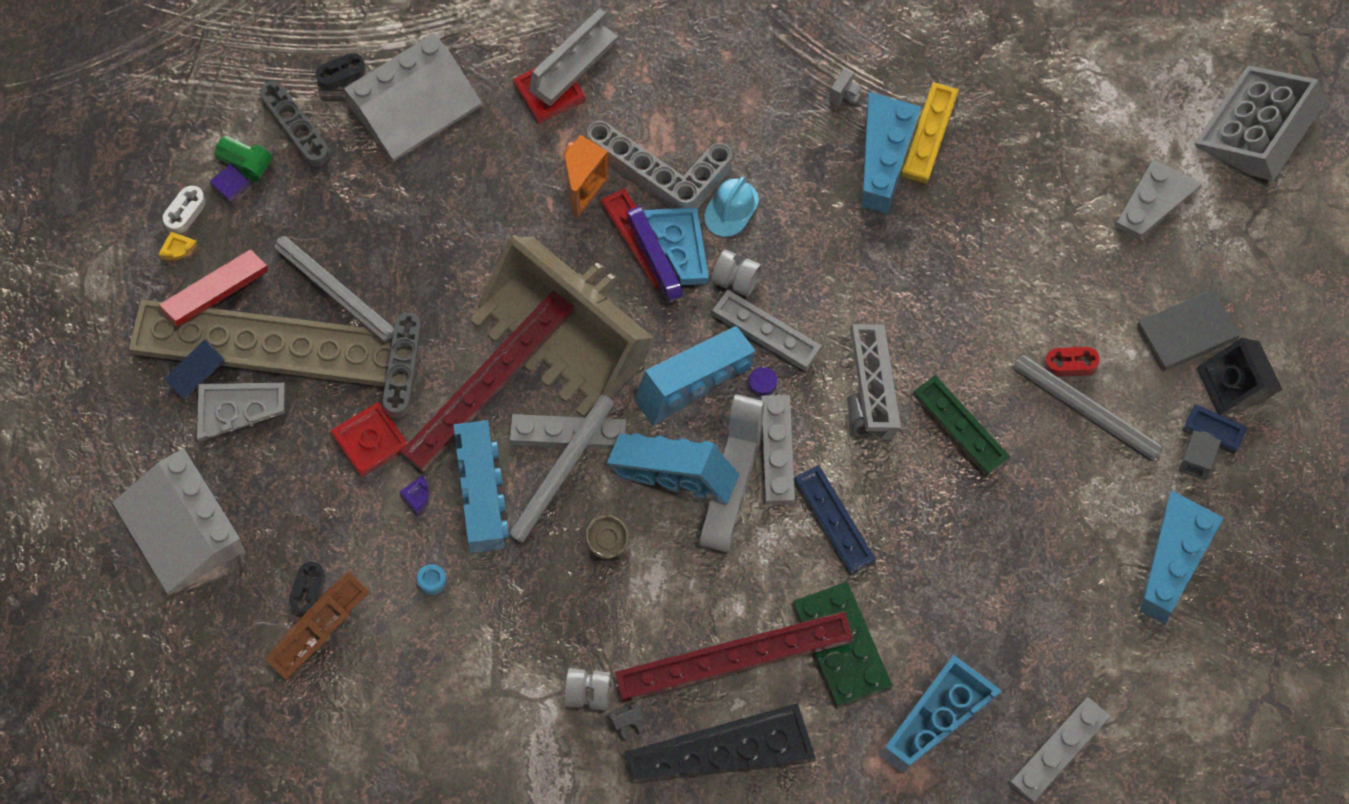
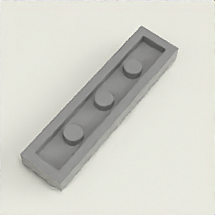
M729 290L725 292L712 310V316L732 328L737 326L742 334L804 371L809 369L822 350V345Z
M790 395L761 396V400L764 401L762 432L765 504L794 505Z
M512 414L510 443L511 445L567 447L585 418ZM604 419L586 448L613 450L619 434H626V419Z
M1087 697L1010 782V786L1031 804H1034L1108 722L1111 716Z

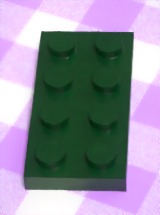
M848 581L793 601V607L800 623L846 612L853 642L813 653L837 709L892 689L891 680Z

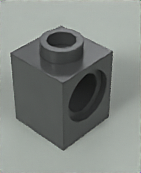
M1194 430L1179 471L1206 481L1221 440L1208 432H1197Z

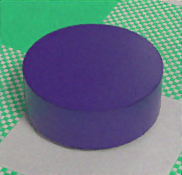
M759 367L753 370L749 376L751 392L760 397L769 396L774 393L777 387L775 372L767 367Z

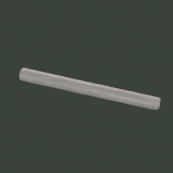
M285 236L277 239L275 249L380 339L387 341L393 338L394 327L290 239Z
M1021 355L1016 361L1014 368L1151 460H1154L1160 454L1162 449L1160 444L1025 355Z
M601 395L510 531V536L514 540L521 543L524 542L614 406V401L605 395Z

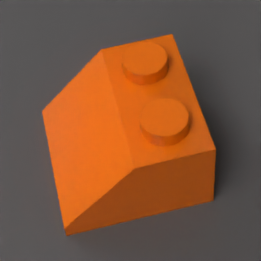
M582 135L575 142H570L564 151L566 182L573 215L577 218L609 178L608 151Z

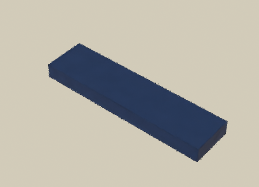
M820 465L795 476L794 483L850 576L876 563L875 556Z

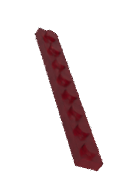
M552 290L401 450L402 456L424 472L455 439L454 424L471 422L575 311L574 306Z
M844 611L615 671L624 703L853 642V637L846 612Z

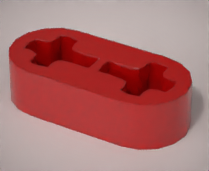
M1091 347L1055 348L1049 351L1046 356L1045 369L1057 377L1087 376L1097 370L1100 357L1098 352ZM1085 356L1087 357L1088 361H1091L1089 366L1085 365V362L1082 361V357ZM1054 358H1059L1060 362L1063 363L1062 367H1057Z

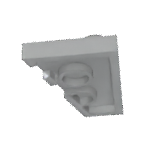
M1152 160L1119 217L1115 228L1141 239L1162 222L1164 217L1172 210L1181 206L1184 200L1191 194H1195L1200 190L1203 183L1156 160Z
M285 383L199 384L197 440L201 442L284 414Z

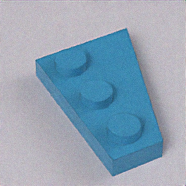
M697 208L643 210L679 284H707L709 276Z

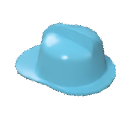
M744 177L724 181L714 194L704 214L705 224L709 231L721 237H730L740 233L757 208L759 202L758 193L754 187L746 183Z

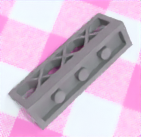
M599 8L532 72L529 89L532 94L551 106L616 44L618 36L603 26L606 12Z
M852 324L850 333L865 430L879 431L881 440H892L901 428L885 326ZM859 333H867L865 336L866 345L860 340ZM867 356L870 370L864 366L863 360ZM871 381L874 396L868 392L867 386ZM875 407L878 422H873L871 411Z

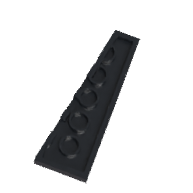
M798 703L625 751L634 783L808 763L815 761L816 758Z

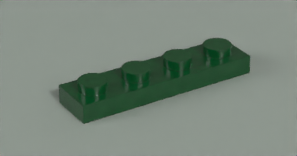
M936 375L914 390L913 396L987 477L1009 462L1010 455Z

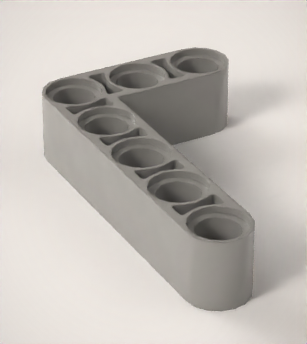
M603 121L593 122L587 130L588 140L608 151L609 166L671 209H698L731 171L732 151L728 145L723 143H716L710 146L690 170L682 176L608 123ZM597 137H603V138H605V139H603V140H596L595 138H597ZM617 152H625L626 154H624V155H618V154H616V153H617ZM715 159H723V160H725V161H723V162H716V161H714V160H715ZM641 166L647 167V169L645 170H639L637 168ZM703 177L707 178L708 180L699 181L697 179ZM662 181H666L669 184L661 185L659 183ZM684 196H688V197H690L691 199H689V200H682V199H680V198H681V197H684Z
M738 394L734 397L729 420V438L723 456L740 475L728 504L717 502V497L712 495L699 545L702 547L726 553L729 552L762 433L763 400Z

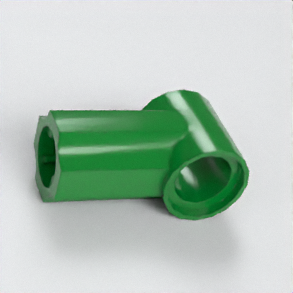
M228 136L220 138L214 152L216 159L229 165L231 164L242 175L252 181H259L273 160L272 154L259 145H252L250 147Z

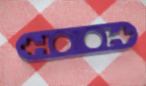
M638 206L626 211L629 225L665 298L669 303L682 298L683 294L680 284L642 208Z

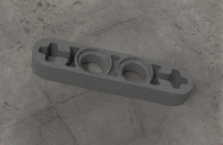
M276 81L266 82L260 89V95L267 110L309 165L314 167L324 165L329 159L328 147L283 85ZM270 92L278 95L280 101L278 104L273 96H269ZM286 109H291L295 112L294 116L289 119L280 117V114ZM301 128L309 131L305 138H297L294 134ZM312 143L315 150L321 152V155L312 154L309 145Z
M411 312L399 315L394 327L383 396L384 410L393 418L405 416L409 411L422 332L419 317ZM407 322L413 324L409 331V338H405L404 327L407 325ZM407 346L412 349V354L407 358H401L396 354L397 350ZM398 372H405L409 376L407 381L401 384L395 383L392 378ZM395 391L400 392L401 404L398 405V408L392 407V403L395 402L396 398Z

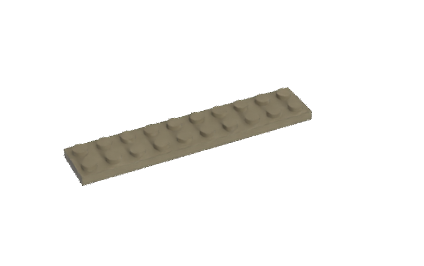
M142 299L140 301L129 346V351L132 355L183 361L206 339L226 359L220 366L385 387L392 339L383 341L369 328L213 308L204 310L176 327L160 311L159 304L162 302ZM405 333V338H409V333ZM403 346L397 350L396 354L401 358H407L412 354V349ZM398 372L393 376L392 380L395 383L401 384L406 382L409 376L405 372Z

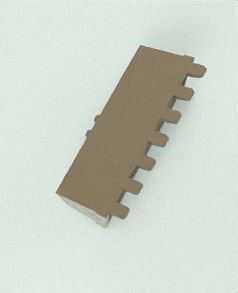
M512 235L478 304L480 309L473 315L471 322L479 327L491 316L498 323L489 332V337L496 342L507 331L512 334L552 290L572 304L575 311L525 363L524 367L531 372L544 361L550 368L542 376V383L549 387L560 376L564 378L568 383L559 392V397L567 402L579 391L586 398L577 407V413L585 417L601 395L611 398L644 365L654 337L607 299L605 293L617 280L614 274L610 273L596 286L592 284L602 274L604 270L602 264L596 263L582 276L580 273L572 270L533 236L517 237Z

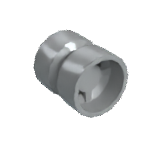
M725 249L715 265L711 282L724 288L732 286L733 292L748 298L757 284L762 265L748 258L741 261L740 255Z
M569 668L565 690V707L582 708L585 704H588L590 709L607 711L611 672L594 671L591 675H588L586 670ZM587 688H593L594 692H587Z

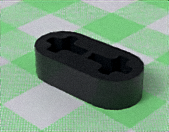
M349 53L320 65L316 70L318 86L323 90L330 91L359 80L366 71L364 59L357 53ZM354 64L357 66V69L353 70L349 65ZM329 73L333 79L328 80L324 75Z
M306 562L298 570L289 597L291 610L298 617H302L321 596L326 577L323 567L317 562ZM312 571H315L318 578H313L310 586H307L308 580L305 574L310 575ZM307 593V600L310 604H305L303 609L299 608L297 601H302L304 594Z

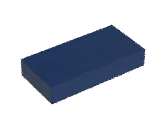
M204 339L164 380L183 399H187L199 387V384H202L226 359Z
M1194 404L1182 431L1192 435L1194 430L1197 432H1208L1221 440L1219 448L1236 454L1248 427Z

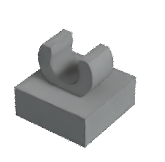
M845 68L842 70L831 87V103L840 106L844 98L852 104L857 102L860 97L859 91L861 86L853 83V72Z

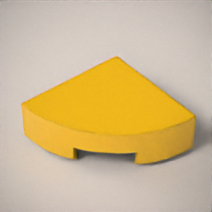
M170 232L159 252V257L163 260L184 258L194 251L197 243L193 239Z

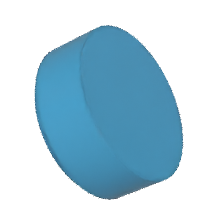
M434 564L422 567L417 574L419 589L427 595L441 593L447 584L444 570Z

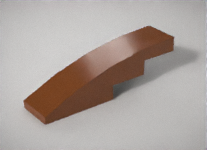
M347 570L285 634L265 657V660L282 677L287 679L329 639L328 635L370 593L369 589L350 570Z

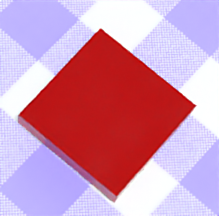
M536 68L513 78L514 86L538 125L586 102V96L577 82L551 106L543 102L529 91L532 72Z
M379 402L330 431L332 437L361 478L400 455L401 450L408 444Z

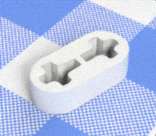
M187 186L182 189L164 212L163 222L169 233H184L203 210L205 197L199 187ZM195 196L197 197L198 201H191L188 204L187 198L193 199ZM179 217L181 218V222H180V223H179V222H174V224H172V222H171V219H172V218H173V219H176V220H177Z

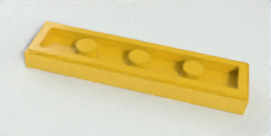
M935 82L932 83L901 177L928 184L959 89Z

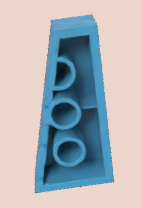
M869 92L866 115L862 207L888 214L919 124L920 106Z
M735 326L645 370L634 401L651 424L655 426L736 374L746 372L752 365L751 362L756 351L738 327Z
M488 420L454 424L470 553L505 549L504 538H509L507 521H501L500 512L506 511L504 494L498 495L497 485H502L501 469L494 466V459L499 458L497 441L491 442Z
M633 433L632 435L619 434L607 461V464L620 478L652 486L657 481L661 486L676 492L682 487L693 492V495L705 499L706 494L714 495L717 497V502L728 504L740 475L721 454L718 446L708 441L696 443L684 438L671 440L663 436H655V438L645 437L639 433Z
M1172 490L1165 504L1139 610L1165 625L1223 520V517Z
M953 655L879 756L901 773L906 772L995 700L1002 690Z

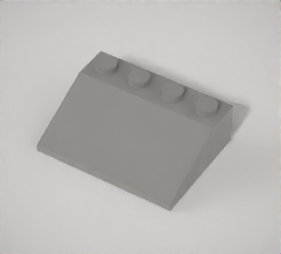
M432 33L344 88L348 106L393 162L482 106V101L450 51L435 33Z
M1248 65L1196 140V147L1250 176L1274 181L1326 103L1319 80Z
M184 448L158 462L112 502L168 596L245 552L239 536Z

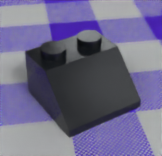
M1240 338L1198 366L1214 403L1222 416L1261 404L1283 390L1260 341Z

